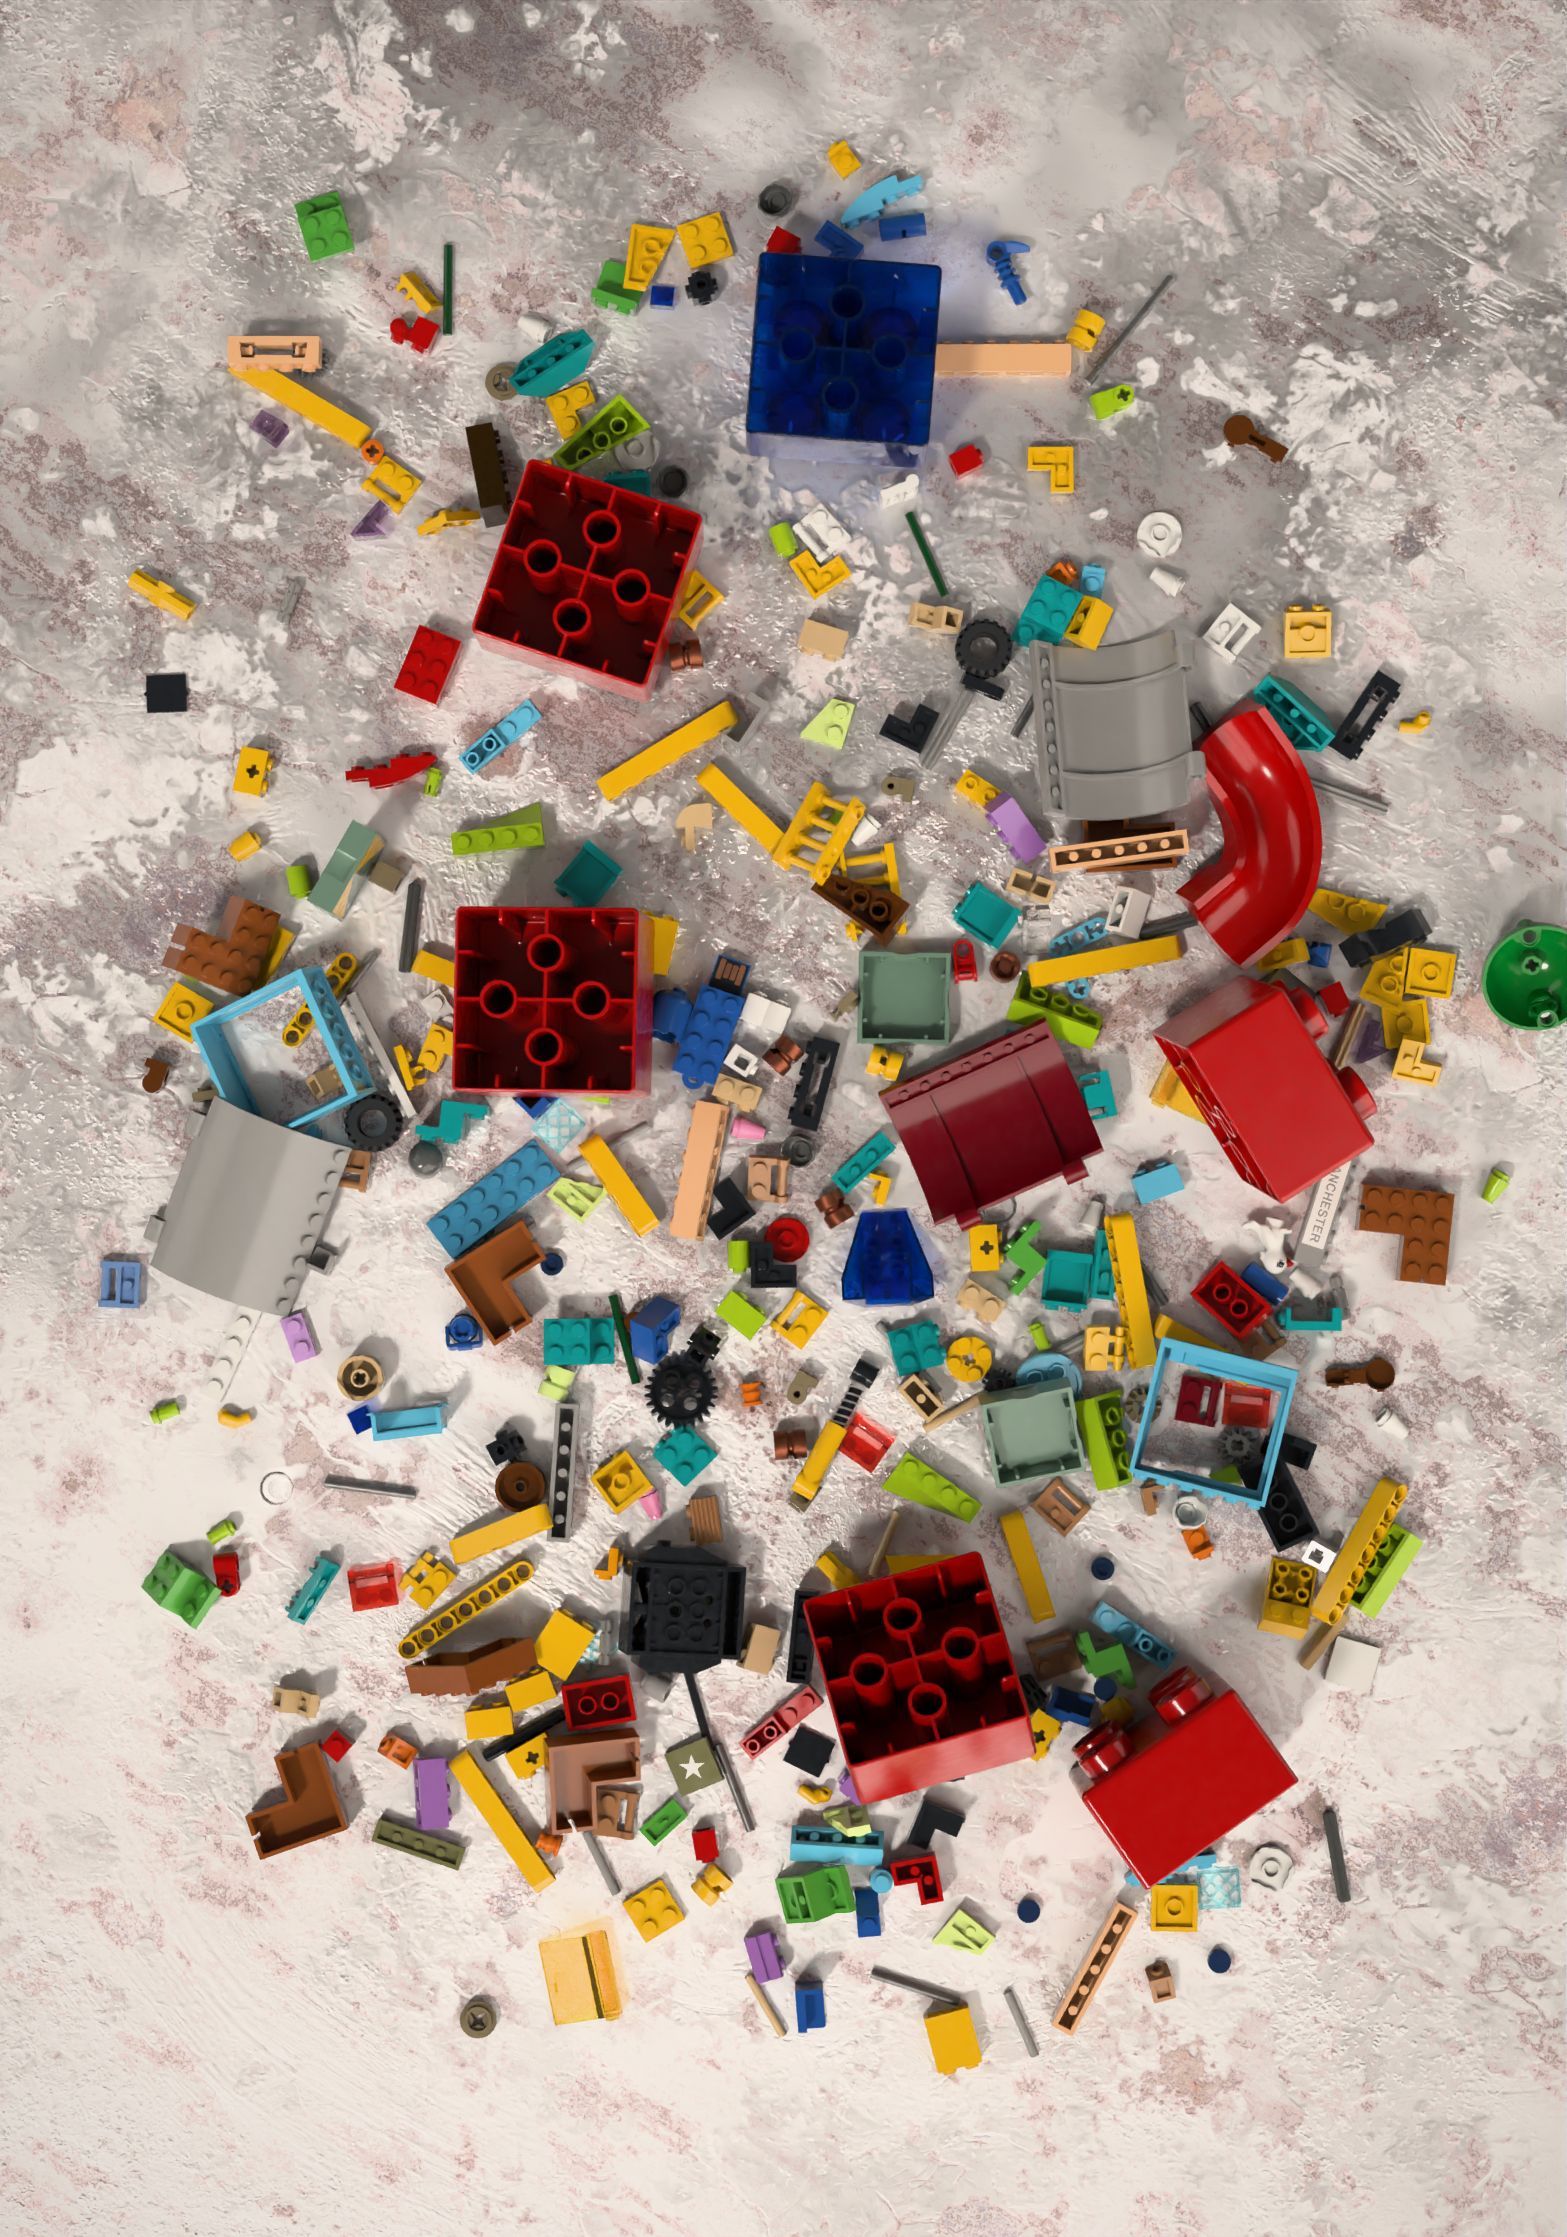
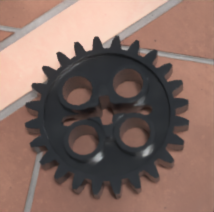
M677 1356L675 1363H672L670 1358H668L667 1366L661 1362L659 1363L660 1371L652 1369L655 1377H647L651 1385H645L644 1388L650 1393L645 1394L644 1397L645 1400L651 1401L646 1406L647 1408H653L650 1412L651 1416L658 1415V1423L665 1420L666 1428L671 1423L674 1424L675 1430L678 1429L679 1425H682L683 1429L686 1430L689 1423L693 1428H696L695 1421L698 1420L703 1424V1415L711 1417L708 1409H716V1406L712 1403L713 1401H718V1396L713 1394L719 1392L718 1387L712 1386L717 1383L716 1378H710L712 1375L711 1370L704 1372L706 1365L702 1369L694 1363H689V1360L686 1358L684 1362H681L679 1356ZM671 1376L678 1378L677 1383L673 1385L666 1383V1380ZM699 1380L701 1384L697 1388H691L689 1382ZM682 1389L685 1390V1393H683L682 1397H679L678 1393H680ZM667 1398L674 1400V1404L670 1407L662 1404ZM688 1402H695L697 1404L693 1410L686 1409L685 1405Z

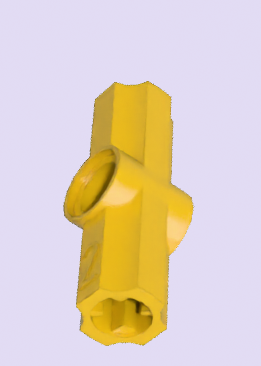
M139 569L131 575L127 585L139 594L147 597L148 601L163 610H168L184 621H187L192 616L196 604L176 593L175 589L160 580H155Z
M829 1549L815 1562L829 1577L830 1582L837 1590L862 1584L860 1582L861 1579Z

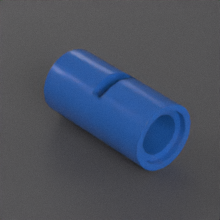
M924 213L878 219L881 242L927 235Z
M1254 1261L1240 1275V1278L1275 1307L1289 1291L1287 1286Z

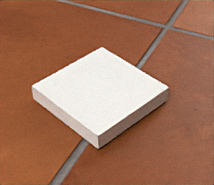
M1337 1636L1324 1680L1369 1693L1381 1648Z

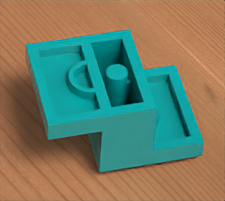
M1043 574L1010 640L1028 650L1029 642L1034 639L1057 646L1083 594Z
M442 1100L439 1128L416 1125L415 1134L420 1136V1140L436 1142V1138H443L444 1143L458 1145L459 1141H464L468 1114L471 1119L484 1120L485 1116L490 1117L491 1107Z
M614 1318L544 1319V1365L615 1364Z

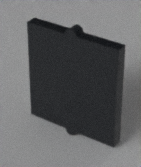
M186 674L146 676V692L144 696L147 699V713L187 712V696L189 692L187 691Z
M799 1726L792 1741H789L790 1746L783 1761L819 1778L825 1764L829 1763L828 1758L835 1743Z

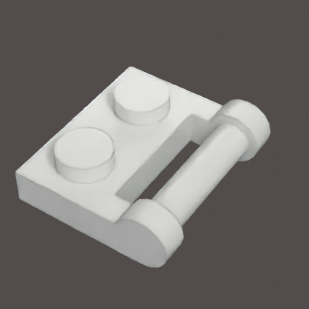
M911 474L907 476L905 482L897 485L893 482L883 486V490L879 493L881 508L914 497L918 492V476Z
M821 503L791 528L793 534H797L817 556L816 560L820 564L851 539V536ZM807 525L828 546L826 550L823 551L804 529Z
M1229 603L1201 640L1218 652L1227 662L1234 664L1237 660L1236 656L1252 636L1259 633L1261 627L1233 604ZM1244 624L1247 627L1246 631L1233 647L1227 650L1224 646L1238 628Z

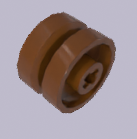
M516 1461L507 1465L500 1471L495 1481V1493L498 1501L504 1508L512 1512H522L537 1506L543 1500L547 1490V1481L543 1471L529 1461ZM518 1483L524 1484L525 1489L523 1491L519 1488L516 1489Z

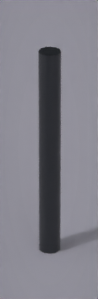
M683 1673L702 1738L707 1736L714 1751L715 1748L694 1675Z

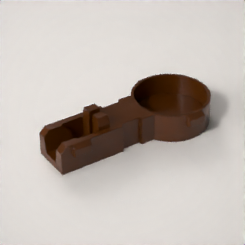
M1232 416L1224 425V439L1228 443L1227 446L1231 448H1242L1245 446L1250 449L1253 448L1259 454L1270 459L1269 461L1279 465L1289 451L1288 448L1269 437L1260 435L1258 431L1254 430V425L1250 418L1246 416Z
M1382 1357L1374 1358L1364 1368L1357 1370L1338 1368L1325 1370L1326 1387L1331 1388L1360 1383L1366 1384L1370 1388L1377 1390V1392H1385V1389L1389 1388L1395 1380L1393 1366L1388 1361L1382 1360Z

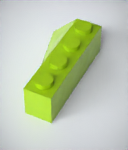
M619 393L553 454L554 461L561 468L576 472L585 463L651 428V426Z
M534 804L463 832L451 833L453 856L457 859L546 848L541 804Z
M1022 971L1005 1019L1026 1026L1045 1017L1056 1038L1091 1050L1099 1033L1103 1016L1078 1002L1075 1004L1069 1002L1066 995L1060 992L1055 994L1046 989L1047 985L1032 988L1030 979H1028L1029 975Z
M1122 1388L1074 1402L1081 1434L1098 1491L1120 1487L1132 1482V1474L1129 1472L1130 1456L1129 1452L1125 1451V1443L1128 1440L1127 1431H1123L1122 1418L1125 1417L1124 1408L1120 1407L1119 1398L1123 1397Z
M908 1451L905 1452L881 1486L883 1490L945 1513L968 1524L971 1523L983 1506Z
M1394 1523L1388 1529L1349 1604L1375 1619L1424 1542Z

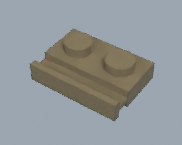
M851 990L836 1006V1012L834 1014L832 1012L829 1013V1018L836 1023L839 1013L843 1015L846 1012L849 1015L858 1005L856 1001L858 995Z

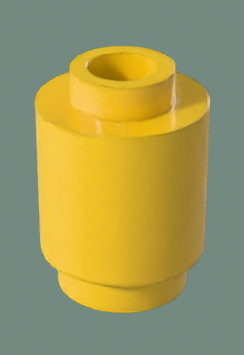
M247 830L231 842L228 850L239 863L242 860H247L262 848L260 843L263 841L255 831L251 833Z

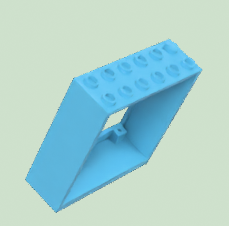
M321 965L300 968L189 1025L192 1030V1037L201 1050V1057L209 1068L211 1080L218 1088L219 1097L239 1108L262 1117L220 1025L299 985L347 1092L281 1124L295 1131L377 1091Z
M1163 1336L1129 1472L1133 1473L1134 1478L1146 1480L1148 1477L1156 1479L1155 1483L1169 1486L1170 1483L1177 1484L1178 1489L1183 1491L1200 1490V1495L1210 1498H1214L1215 1494L1223 1496V1501L1237 1504L1238 1500L1246 1502V1507L1259 1510L1260 1506L1265 1507L1299 1370ZM1167 1360L1198 1367L1200 1372L1282 1392L1257 1491L1179 1470L1170 1472L1141 1464Z

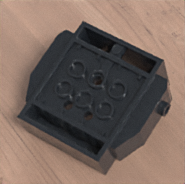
M657 1540V1544L639 1547L638 1558L624 1557L618 1649L626 1655H631V1661L646 1672H649V1675H662V1672L696 1674L721 1664L722 1659L741 1660L747 1567L740 1564H728V1561L699 1546L671 1545L669 1540ZM635 1588L636 1593L640 1595L639 1602H635ZM709 1595L712 1596V1602L706 1604L705 1598ZM676 1605L678 1608L677 1612L671 1614L670 1608ZM705 1619L711 1620L710 1626H704L703 1622Z

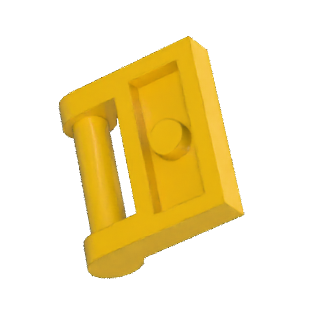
M385 455L371 475L364 481L361 488L366 492L370 491L393 508L392 511L399 515L420 488L422 482ZM379 479L401 495V499L399 501L394 499L375 485L376 481Z
M696 569L693 572L678 616L692 631L698 627L697 624L717 603H721L725 599ZM708 592L711 595L710 599L690 618L686 613Z
M796 1289L793 1292L794 1296L776 1320L771 1321L769 1326L802 1350L829 1313ZM802 1301L806 1304V1307L790 1328L786 1330L782 1327Z

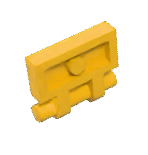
M1108 1324L1085 1325L1082 1363L1084 1371L1107 1370V1362H1113V1370H1122V1363L1125 1362L1123 1345L1126 1343L1124 1325H1116L1115 1333H1109L1110 1327ZM1109 1342H1114V1352H1108Z
M429 1551L422 1557H418L414 1567L409 1572L404 1573L402 1580L397 1585L402 1591H405L411 1585L415 1590L409 1597L425 1611L429 1609L457 1577L441 1561L435 1567L430 1565L429 1562L434 1556ZM424 1569L429 1574L420 1583L415 1578Z

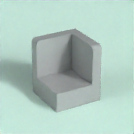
M317 1246L306 1267L325 1276H330L339 1255Z

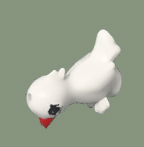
M1266 1217L1265 1224L1250 1219L1244 1222L1242 1227L1243 1229L1254 1230L1267 1248L1266 1252L1260 1251L1262 1255L1260 1259L1266 1270L1272 1274H1280L1287 1267H1291L1294 1263L1287 1258L1282 1246L1285 1234L1291 1233L1292 1230L1283 1228L1284 1221Z

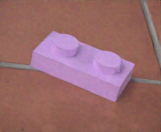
M303 1313L280 1320L295 1363L318 1355Z

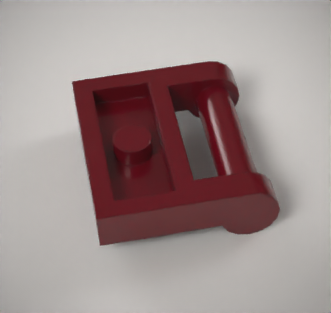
M1182 1375L1174 1420L1215 1428L1216 1421L1214 1417L1219 1390L1222 1389L1223 1382ZM1204 1386L1211 1387L1205 1418H1199Z

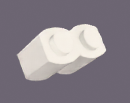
M756 990L754 994L749 992L739 1019L782 1035L792 1010L788 1008L789 1003L780 999H776L775 1002L766 999L768 995Z

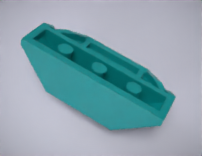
M584 329L557 335L520 360L513 375L508 380L519 395L548 397L585 371L595 343Z
M1268 674L1253 690L1255 701L1266 707L1295 750L1321 752L1337 735L1326 713L1292 682Z

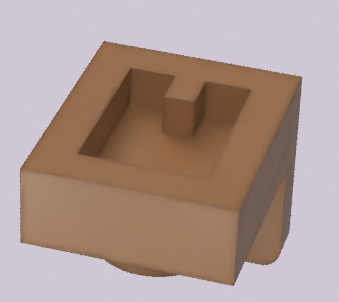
M1156 1480L1144 1482L1145 1487L1139 1488L1145 1515L1147 1516L1157 1514L1156 1508H1159L1157 1495H1152V1491L1165 1488L1164 1485L1155 1483Z
M1167 1963L1155 1964L1145 1968L1154 2004L1176 1998L1172 1976Z

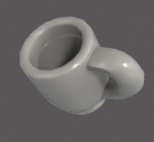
M647 1672L640 1688L649 1697L664 1703L674 1686L673 1680L677 1673H670L671 1677L669 1679L663 1675H649V1672Z

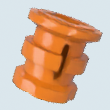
M368 440L362 445L361 454L370 465H378L385 456L382 444L376 440ZM376 449L378 454L376 453L374 457H371L369 453Z
M761 1381L738 1385L743 1390V1393H741V1398H744L743 1407L763 1404L759 1397L761 1390H758V1385L761 1384Z
M542 1829L535 1849L539 1850L542 1848L546 1853L549 1851L553 1852L554 1857H556L564 1835L557 1837L551 1833H546Z

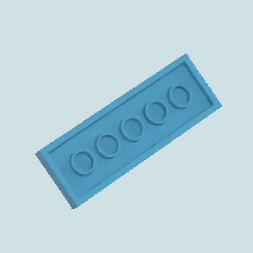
M533 1139L427 1222L426 1225L451 1258L455 1260L562 1175Z

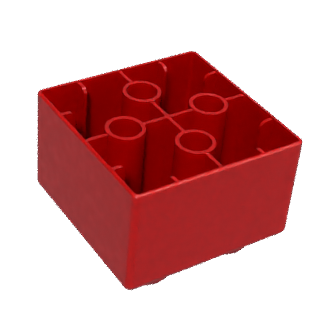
M536 459L529 460L526 464L472 623V630L480 647L483 650L642 703L650 701L704 542L702 517L696 512Z
M459 907L456 910L453 1089L475 1096L648 1098L651 1095L654 920L635 908Z
M1239 975L1154 1029L1152 1034L1240 1178L1247 1184L1283 1204L1371 1148L1375 1140L1364 1121L1376 1114L1378 1109L1374 1098L1359 1075L1350 1066H1345L1339 1070L1321 1052L1316 1041L1330 1032L1329 1026L1321 1010L1304 988L1299 986L1291 991L1280 979L1268 984L1245 975Z
M969 1552L804 1601V1613L843 1754L857 1798L861 1804H871L1027 1759L1036 1754L1037 1748L1028 1706L985 1565L979 1552Z
M1190 1665L1178 1669L1148 1692L1147 1699L1155 1709L1153 1712L1126 1731L1122 1729L1117 1720H1108L1082 1737L1071 1750L1078 1761V1765L1070 1770L1069 1779L1086 1808L1145 1890L1155 1886L1299 1781L1239 1694L1214 1671H1209L1201 1676Z

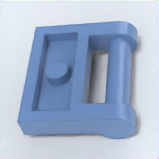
M100 1261L102 1281L101 1300H98V1307L139 1308L142 1263ZM111 1268L117 1269L115 1300H110Z

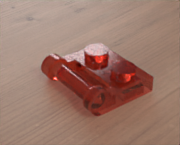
M1225 1383L1221 1424L1267 1429L1271 1389L1232 1386L1231 1383ZM1231 1396L1262 1398V1405L1231 1402Z
M857 1413L847 1427V1433L838 1450L872 1473L895 1439L882 1434L862 1419L863 1417ZM855 1428H860L881 1443V1448L877 1450L853 1433Z
M393 1563L386 1564V1567L356 1572L355 1570L347 1571L353 1612L399 1605ZM387 1576L388 1583L357 1587L358 1580Z

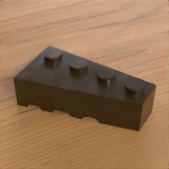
M492 422L465 427L485 526L489 528L504 525L507 523L510 514L509 505L513 504L510 490L506 491L505 484H509L506 470L502 471L501 464L505 463L503 451L498 450L497 444L501 443L499 431L494 430Z

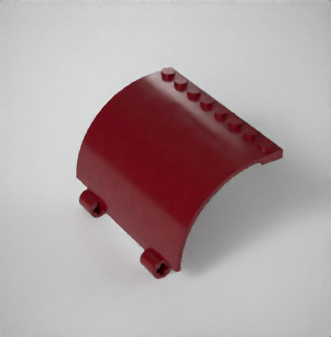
M1045 1017L878 1092L879 1098L889 1114L916 1172L935 1226L956 1218L961 1231H967L984 1223L981 1211L1063 1175L1068 1185L1089 1177L1090 1175L1083 1160L1104 1152L1082 1095Z

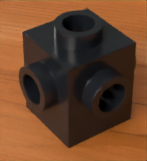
M697 271L692 273L691 277H688V285H685L688 299L692 298L694 306H704L712 303V301L716 300L715 292L719 291L716 278L711 279L710 272ZM706 284V286L703 289L698 288V286Z
M702 1326L698 1334L693 1332L686 1344L690 1346L683 1357L703 1369L708 1359L714 1360L720 1351L717 1345L721 1338Z
M1002 1367L998 1370L993 1368L991 1372L987 1370L981 1381L984 1384L983 1389L987 1391L986 1393L1016 1386L1013 1384L1014 1379L1010 1377L1012 1373ZM997 1380L1003 1381V1387L1001 1389H997L995 1387V1382Z
M517 1429L510 1433L507 1430L495 1435L496 1440L485 1446L496 1466L507 1460L511 1464L521 1458L519 1453L527 1449L524 1439Z

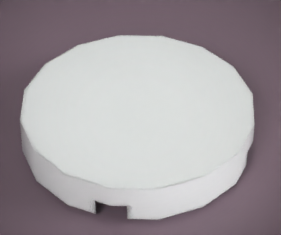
M645 430L614 447L616 461L629 472L636 469L647 471L658 459L659 445L656 437L649 430Z
M1166 512L1148 514L1141 521L1137 529L1139 547L1152 557L1163 558L1171 555L1177 550L1182 540L1180 523L1174 516Z
M1271 1845L1261 1847L1252 1854L1248 1861V1876L1254 1886L1261 1891L1269 1893L1279 1891L1287 1887L1292 1880L1294 1873L1292 1860L1287 1852L1279 1847Z

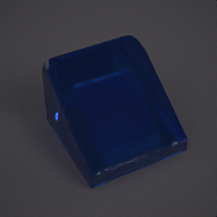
M652 286L650 309L673 310L675 287Z
M368 1404L347 1414L356 1435L372 1428L371 1417L366 1416L367 1413H372Z

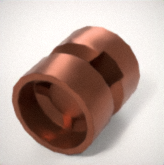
M699 639L687 640L684 645L680 642L669 644L668 650L672 673L683 672L686 670V667H689L691 670L704 668Z
M1011 952L998 953L990 962V975L997 982L1009 983L1015 979L1020 971L1019 959Z
M782 1034L775 1041V1048H769L762 1056V1059L784 1077L792 1068L791 1063H796L805 1053L786 1035Z
M839 1187L814 1202L818 1211L825 1214L824 1221L829 1229L836 1227L855 1215L850 1205L844 1203L845 1197Z
M805 1429L792 1430L791 1433H788L786 1430L773 1431L775 1460H788L790 1456H793L794 1459L807 1458Z

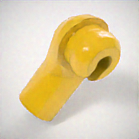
M1422 711L1412 722L1400 721L1398 732L1420 734L1429 726L1431 721L1430 714L1427 711Z
M221 1409L217 1414L218 1422L231 1429H237L252 1422L249 1412L234 1416L230 1414L228 1409Z
M804 1783L797 1791L800 1796L813 1805L829 1801L832 1795V1791L828 1787L812 1790Z

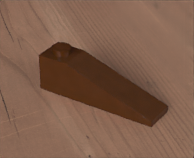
M831 873L823 886L815 883L810 889L864 934L884 948L888 946L900 930L911 907V904L891 891H883L873 888L871 885H863Z

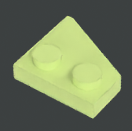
M833 698L801 732L800 737L842 749L855 705Z
M561 1177L546 1196L582 1225L608 1193L605 1188Z
M854 1804L822 1811L824 1821L848 1837H860L866 1833H871L866 1805L857 1806Z
M959 1907L932 1939V1943L936 1945L943 1944L951 1946L956 1950H967L970 1953L982 1955L995 1940L996 1935L963 1908Z

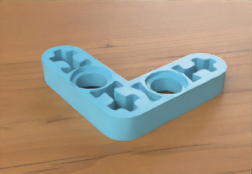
M1101 917L1094 918L1052 940L1048 945V953L1051 959L1071 956L1074 952L1103 938L1108 933V930L1103 928L1102 934L1098 931L1092 933L1093 939L1089 940L1088 933L1084 927L1087 926L1089 931L1095 927L1094 923L1097 922L1099 925L1103 924L1105 928L1106 920ZM1075 932H1081L1084 935L1085 941L1083 944L1076 945L1072 941V935ZM1067 937L1068 943L1073 949L1069 950L1067 946L1062 949V955H1059L1058 952L1053 953L1054 943L1062 945L1066 943L1063 938ZM1086 978L1077 979L1080 986H1085L1083 995L1074 993L1073 990L1076 988L1074 982H1071V984L1068 981L1064 982L1069 994L1074 999H1084L1090 992V986Z

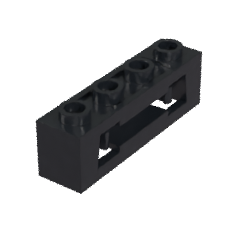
M1378 670L1336 731L1337 735L1325 749L1346 763H1349L1352 759L1356 761L1364 750L1361 748L1365 740L1369 742L1376 732L1373 729L1376 722L1381 723L1386 717L1388 711L1385 709L1388 704H1394L1401 694L1397 691L1401 684ZM1375 687V688H1376V691H1375L1374 694L1370 697L1369 694L1371 693L1372 689ZM1382 695L1386 696L1382 703H1379L1374 708L1357 736L1348 732L1343 741L1340 740L1345 730L1348 731L1353 726L1370 698L1378 702ZM1357 737L1358 739L1355 744L1351 745L1353 739Z
M815 1036L813 1041L808 1040L805 1054H809L807 1063L802 1062L799 1072L803 1079L801 1085L796 1084L793 1095L794 1098H797L795 1107L790 1106L787 1118L791 1120V1126L817 1132L840 1043ZM815 1052H819L817 1063L825 1065L827 1054H831L828 1068L824 1067L815 1104L818 1106L813 1119L811 1118L813 1105L806 1104L803 1114L799 1112L802 1101H805L815 1066V1064H812Z
M797 1588L795 1590L786 1682L809 1685L812 1681L815 1649L804 1613L803 1603L809 1598L820 1596V1590Z

